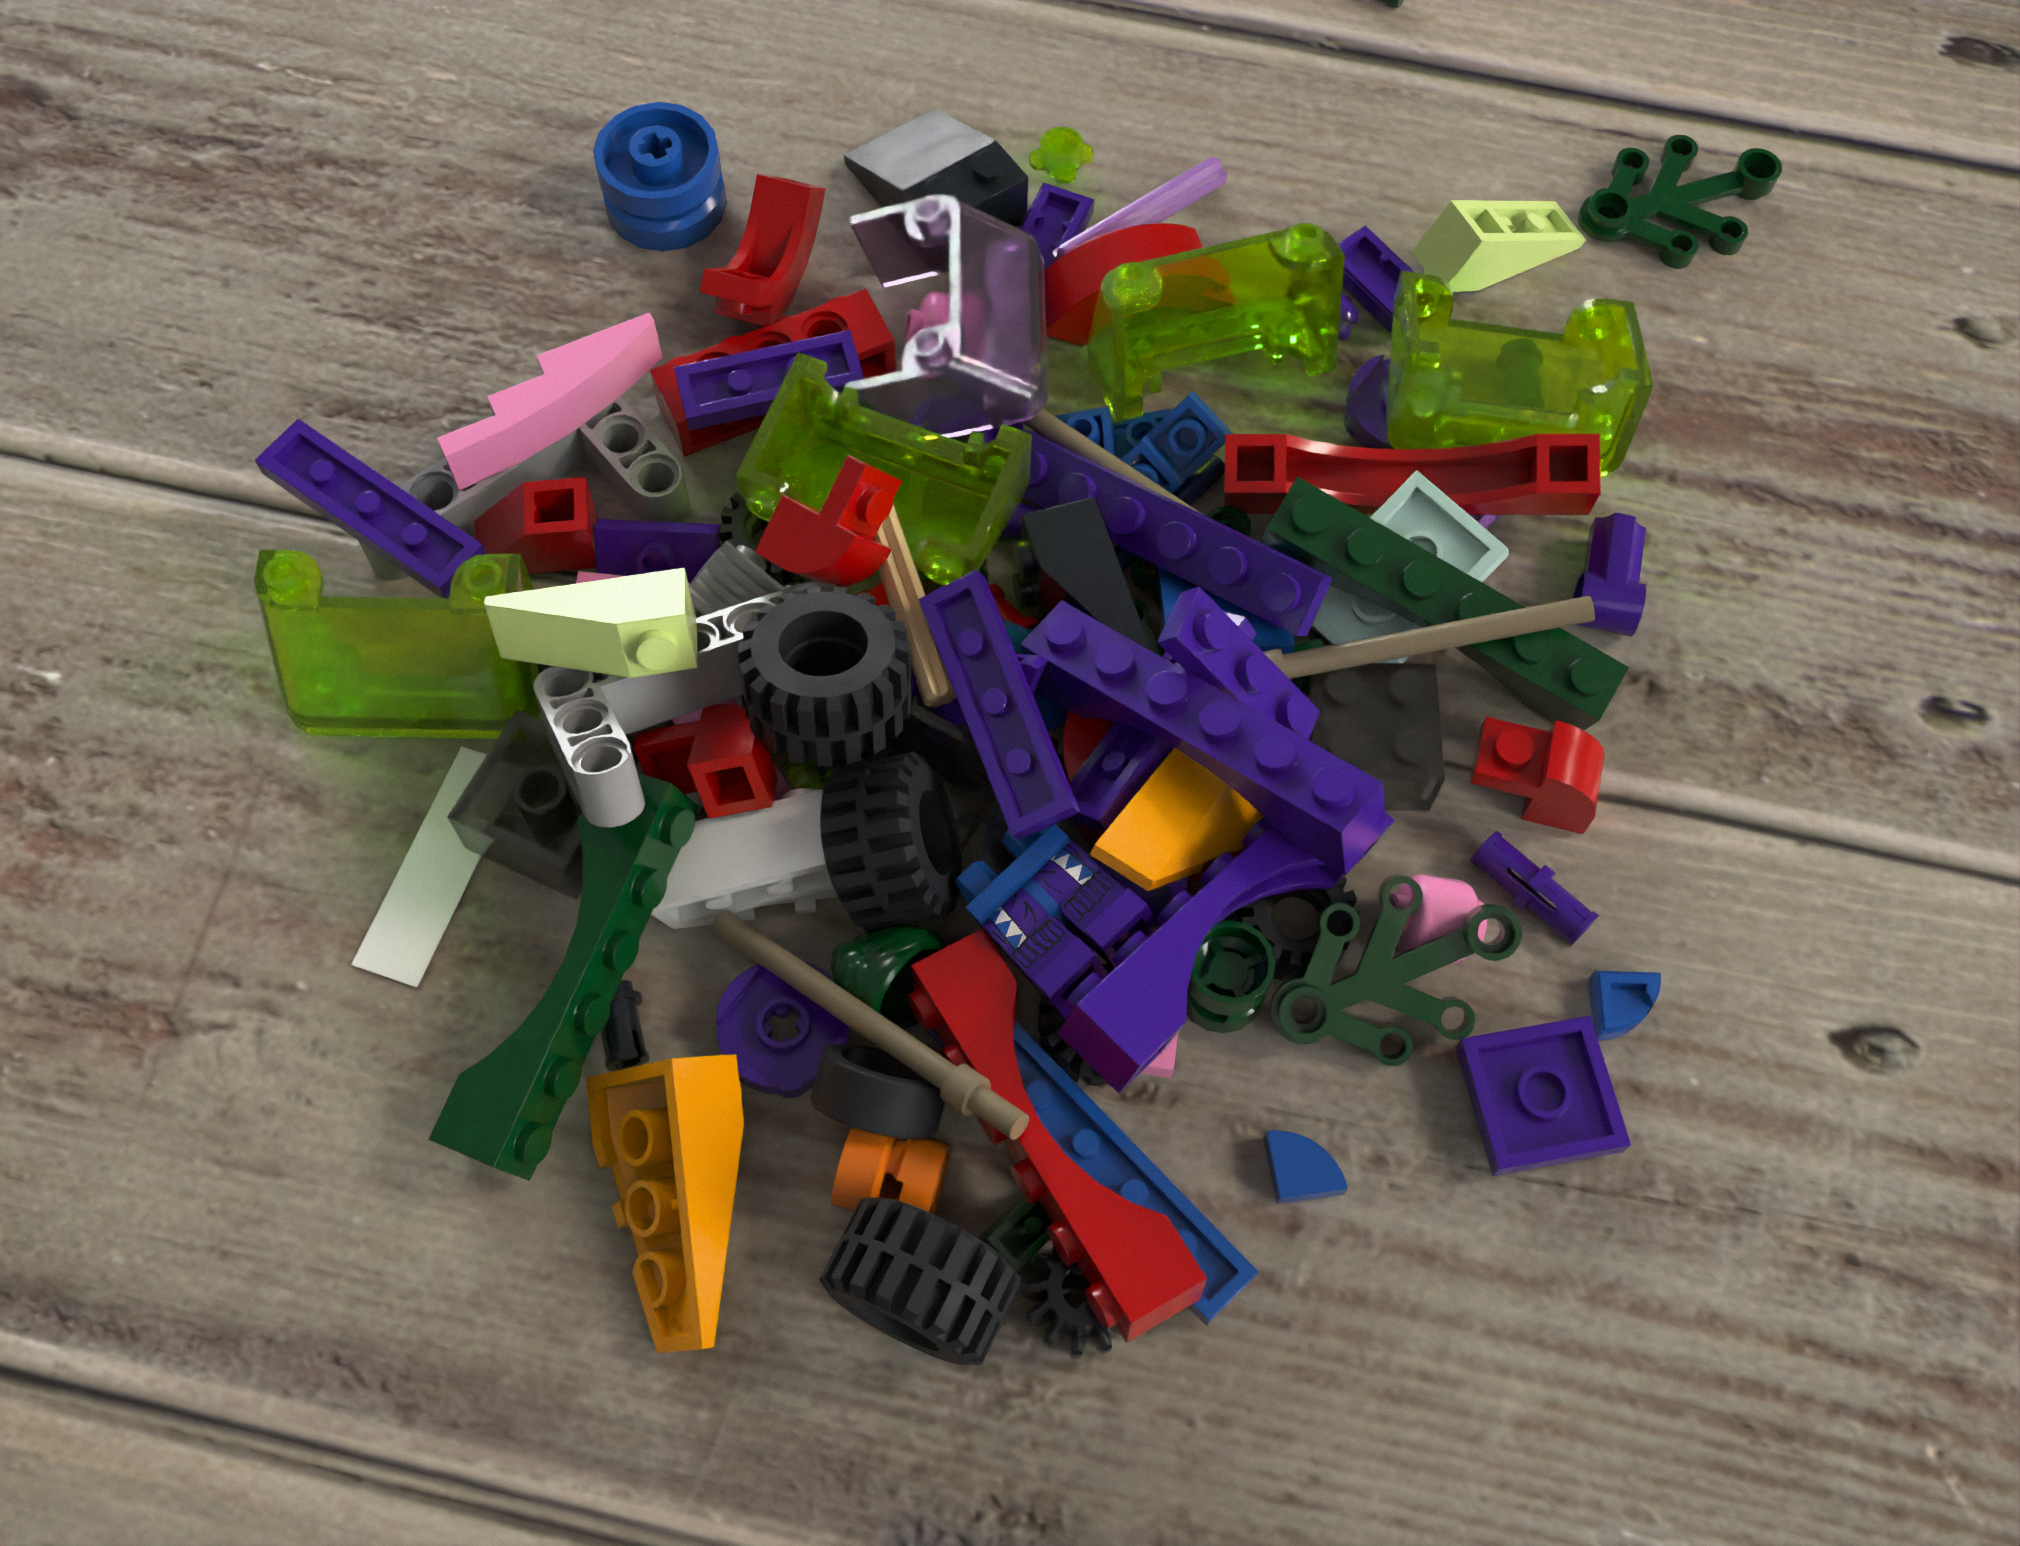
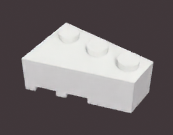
M812 788L794 789L785 793L782 799L773 801V806L769 808L695 821L691 838L681 847L667 878L665 895L660 904L653 909L651 915L670 928L679 929L712 925L715 917L723 910H729L744 921L755 919L754 908L795 902L796 914L817 912L816 900L838 897L828 874L821 841L820 812L824 791Z

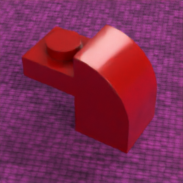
M847 455L821 510L782 494L755 553L789 572L821 583L835 584L838 587L857 584L874 574L883 565L892 551L891 548L874 540L882 522L891 512L893 499L902 481L874 466Z
M715 704L703 708L699 721L638 732L633 748L644 774L669 782L684 794L698 792L709 819L773 806L778 775L769 751L766 748L764 738L757 739L752 732L744 707L731 704Z
M1486 716L1479 731L1470 783L1524 796L1522 820L1584 834L1596 815L1605 752L1602 745L1592 735L1565 722L1556 720L1551 730L1545 731Z

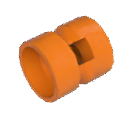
M851 1127L836 1171L831 1204L832 1206L854 1212L862 1198H888L935 1214L949 1165L952 1145L929 1137L901 1141L895 1137L874 1134Z

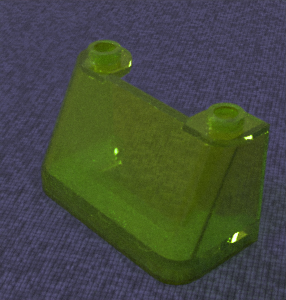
M1299 223L1291 228L1142 262L1124 263L1107 273L1101 283L1089 332L1087 362L1089 371L1106 405L1110 407L1114 421L1119 422L1143 416L1144 392L1149 390L1150 394L1161 391V371L1261 348L1270 365L1282 363V355L1302 360L1305 363L1304 370L1308 376L1336 370L1345 254L1335 239L1327 231L1322 230L1321 227L1315 224Z
M1401 271L1394 295L1386 412L1387 438L1392 447L1405 450L1441 449L1494 443L1533 434H1600L1601 477L1607 476L1619 468L1627 454L1654 387L1634 302L1606 298L1591 299L1583 302L1572 310L1567 318L1562 334L1450 319L1454 299L1448 283L1442 278L1431 274Z
M798 352L736 474L739 491L747 501V509L758 518L769 522L782 494L821 510L847 455H850L902 481L893 499V505L916 569L923 571L928 578L941 585H947L974 570L979 571L1019 506L1028 486L1032 434L1002 424L996 439L989 443H984L983 433L972 430L967 443L957 441L859 406L857 389L846 385L841 394L824 379L828 369L827 362Z
M259 550L254 576L255 592L284 708L296 727L303 732L317 736L507 739L518 737L528 732L537 722L540 708L533 685L536 677L539 675L536 663L500 657L484 606L485 597L534 590L521 554H483L464 561L455 571L448 599L322 596L324 587L323 573L314 558L305 552L295 550Z

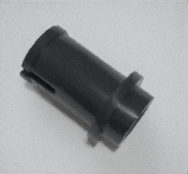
M621 980L610 1004L611 1009L608 1021L600 1031L606 1057L605 1066L609 1071H613L616 1068L622 1070L640 1066L649 1061V1053L646 1051L637 1009L642 1003V994L634 991L632 982L628 980Z

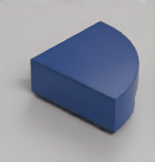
M1593 972L1589 977L1593 1026L1598 1041L1611 1040L1625 1035L1643 1021L1659 996L1661 973Z
M1266 1131L1264 1142L1277 1204L1345 1194L1348 1187L1344 1175L1336 1161L1323 1147L1313 1140L1293 1132Z

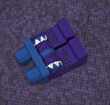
M1053 824L1050 828H1045L1022 840L1011 836L1008 829L1001 842L1016 860L999 876L983 860L973 862L956 878L955 883L968 902L965 908L981 929L984 928L989 938L1058 1013L1067 1020L1072 1009L1065 1001L1070 994L1093 972H1096L1102 979L1106 978L1108 973L1097 955L1064 925L1068 924L1113 969L1117 966L1111 959L1136 932L1141 930L1149 938L1160 927L1146 902L1130 888L1125 889L1082 848L1070 841L1068 836L1057 825ZM1132 928L1127 938H1125L1119 943H1116L1128 930ZM1082 975L1080 982L1072 989L1067 990Z

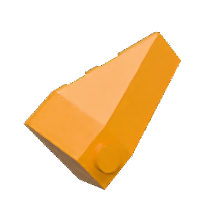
M1174 748L1095 843L1090 855L1143 889L1150 891L1199 873L1205 862L1220 857L1226 851L1236 858L1246 849L1241 844L1242 839L1264 816L1238 792L1212 772Z
M737 1055L670 1058L587 1077L586 1086L593 1150L599 1168L611 1167L621 1199L611 1206L618 1228L629 1227L639 1257L635 1261L632 1274L657 1353L712 1348L715 1343L744 1129L741 1099L742 1088L739 1081Z

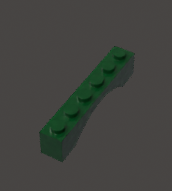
M1298 476L1260 540V543L1332 577L1331 587L1368 600L1420 627L1525 608ZM1560 627L1455 647L1501 682L1525 706L1553 722L1556 720L1565 722L1582 730H1586L1600 721L1629 669L1628 666Z
M638 773L644 794L645 806L643 811L634 820L621 826L612 828L598 827L590 824L584 817L583 812L581 813L577 826L583 852V889L576 927L564 960L543 998L519 1028L488 1056L458 1075L428 1140L493 1168L528 1181L531 1180L537 1165L545 1158L550 1149L552 1131L567 1099L572 1096L579 1085L582 1073L581 1067L596 1035L604 1028L608 1021L611 1009L610 1004L621 979L637 957L639 940L650 915L665 895L667 878L680 849L689 841L693 833L695 816L700 806L673 784Z

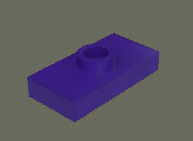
M1043 182L1001 263V277L1030 286L1054 263L1051 257L1053 250L1085 231L1094 212L1095 199Z
M1366 225L1323 253L1321 266L1395 338L1438 309L1441 297Z
M597 519L593 528L597 573L631 576L685 568L687 581L691 583L713 553L721 547L720 524Z

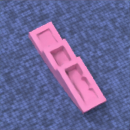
M650 312L537 355V361L542 373L541 376L487 396L494 416L437 437L459 491L523 462L571 434L620 398L662 359L655 322Z

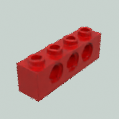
M867 289L847 296L834 297L821 306L794 316L781 317L768 326L741 336L728 337L715 346L688 356L675 357L664 365L651 369L650 374L657 404L683 456H689L761 428L770 420L784 419L825 402L689 431L675 378L674 367L850 330L864 375L865 387L897 375L895 339Z

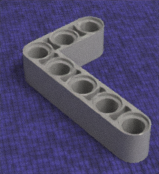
M621 397L571 434L523 462L460 491L445 457L398 486L470 536L474 535V520L523 482L561 479L587 461L593 465L641 521L681 523L687 517L690 510L688 492L680 463ZM624 450H630L625 453H619ZM657 489H667L662 492L651 493ZM446 506V507L443 508V509L436 510V509H438V508H440V507ZM359 541L373 571L380 577L398 580L409 576Z
M818 581L804 582L696 618L698 668L634 678L551 666L542 671L536 677L533 685L551 746L588 822L598 827L612 828L634 820L643 811L645 806L644 794L632 750L625 735L743 695L738 661V644L743 641L742 632L747 623L758 621L757 612L765 605H779V597L791 592L796 596L806 594V588L821 587V592H833L834 588L838 586Z

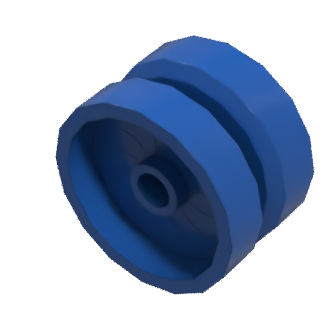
M665 102L634 105L613 116L599 131L593 149L596 170L603 192L609 223L621 238L639 248L664 252L688 248L708 237L719 225L727 204L715 131L702 115L679 104Z

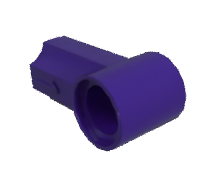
M1616 512L1606 517H1595L1589 530L1584 571L1580 574L1572 598L1590 596L1594 605L1595 620L1575 625L1630 637L1635 634L1642 617L1646 599V584L1639 583L1646 528L1639 525L1636 517Z

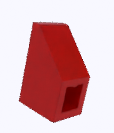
M586 477L523 482L474 520L475 539L483 544L488 556L475 570L477 579L596 568L593 528L598 516Z

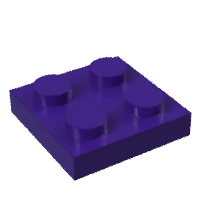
M1591 1016L1461 1038L1455 1046L1492 1176L1621 1153L1631 1146Z

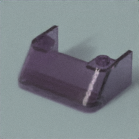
M930 195L922 199L850 216V226L882 288L949 272V323L925 328L908 341L903 351L902 371L845 383L844 393L878 453L1020 423L1037 415L1043 409L1048 399L1044 259L1036 239L1030 233L948 195Z

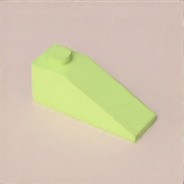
M1451 200L1412 250V253L1425 269L1426 279L1442 292L1479 291L1577 250L1584 244L1586 239L1556 201Z
M685 568L485 597L484 606L501 658L627 678L698 668L697 619Z

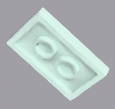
M1417 470L1370 517L1480 582H1483L1509 556L1508 547ZM1329 586L1311 626L1330 645L1422 628L1392 611ZM1410 656L1355 666V668L1379 689Z

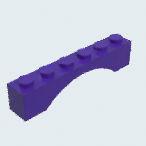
M1061 600L1020 644L1023 654L1040 655L1048 660L1036 691L1081 718H1100L1122 723L1147 733L1179 750L1238 792L1267 818L1290 843L1346 876L1386 828L1383 782Z
M1386 812V828L1382 831V833L1378 836V838L1373 842V844L1368 848V850L1363 854V856L1358 860L1356 864H1358L1371 851V849L1376 845V843L1380 840V838L1384 835V833L1395 821ZM1261 818L1242 839L1241 844L1246 849L1239 856L1234 858L1227 851L1224 852L1200 877L1199 881L1205 886L1193 898L1185 890L1180 892L1156 918V921L1162 926L1148 938L1139 930L1116 952L1111 961L1117 967L1106 978L1102 979L1096 972H1093L1079 984L1065 1001L1072 1009V1012L1058 1034L1120 1094L1166 1049L1186 1023L1187 989L1195 956L1211 928L1237 909L1264 897L1300 889H1332L1345 875L1290 843L1267 818Z

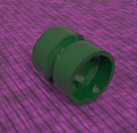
M1226 920L1218 923L1206 934L1196 953L1187 989L1186 1014L1192 1022L1207 1031L1228 1033L1241 1030L1255 1019L1274 978L1276 963L1272 946L1260 931L1247 923Z

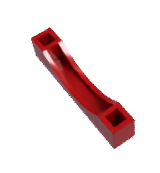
M1225 434V506L1236 507L1245 514H1275L1297 476L1362 514H1374L1416 470L1469 515H1589L1601 494L1600 434H1533L1512 440L1474 446L1409 450L1342 446L1312 441L1289 434Z
M984 928L911 965L913 992L907 995V1000L921 1028L924 1031L932 1028L936 1030L946 1047L940 1051L941 1056L956 1066L967 1064L990 1080V1089L1029 1116V1122L1025 1131L1015 1140L1010 1139L977 1116L989 1140L994 1145L1003 1141L1014 1158L1016 1164L1011 1166V1172L1024 1198L1031 1205L1040 1201L1053 1222L1052 1225L1047 1227V1230L1061 1259L1068 1266L1077 1262L1091 1285L1085 1289V1294L1100 1323L1106 1329L1115 1325L1125 1342L1128 1343L1199 1301L1207 1277L1168 1216L1132 1203L1096 1182L1063 1152L1041 1123L1024 1089L1014 1051L1013 1030L1017 1010L1018 982Z

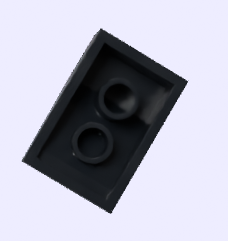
M935 108L844 155V163L935 272L1017 228L1022 224L1027 214L1028 176L996 140Z
M1095 497L1023 514L1021 540L1013 542L1014 557L1019 572L1012 574V583L1020 609L1030 608L1032 616L1041 622L1062 600L1152 651Z

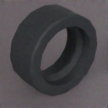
M854 1044L829 1045L822 1051L810 1101L816 1110L835 1121L870 1133L906 1139L933 1137L939 1128L945 1102L941 1099L940 1089L884 1050Z

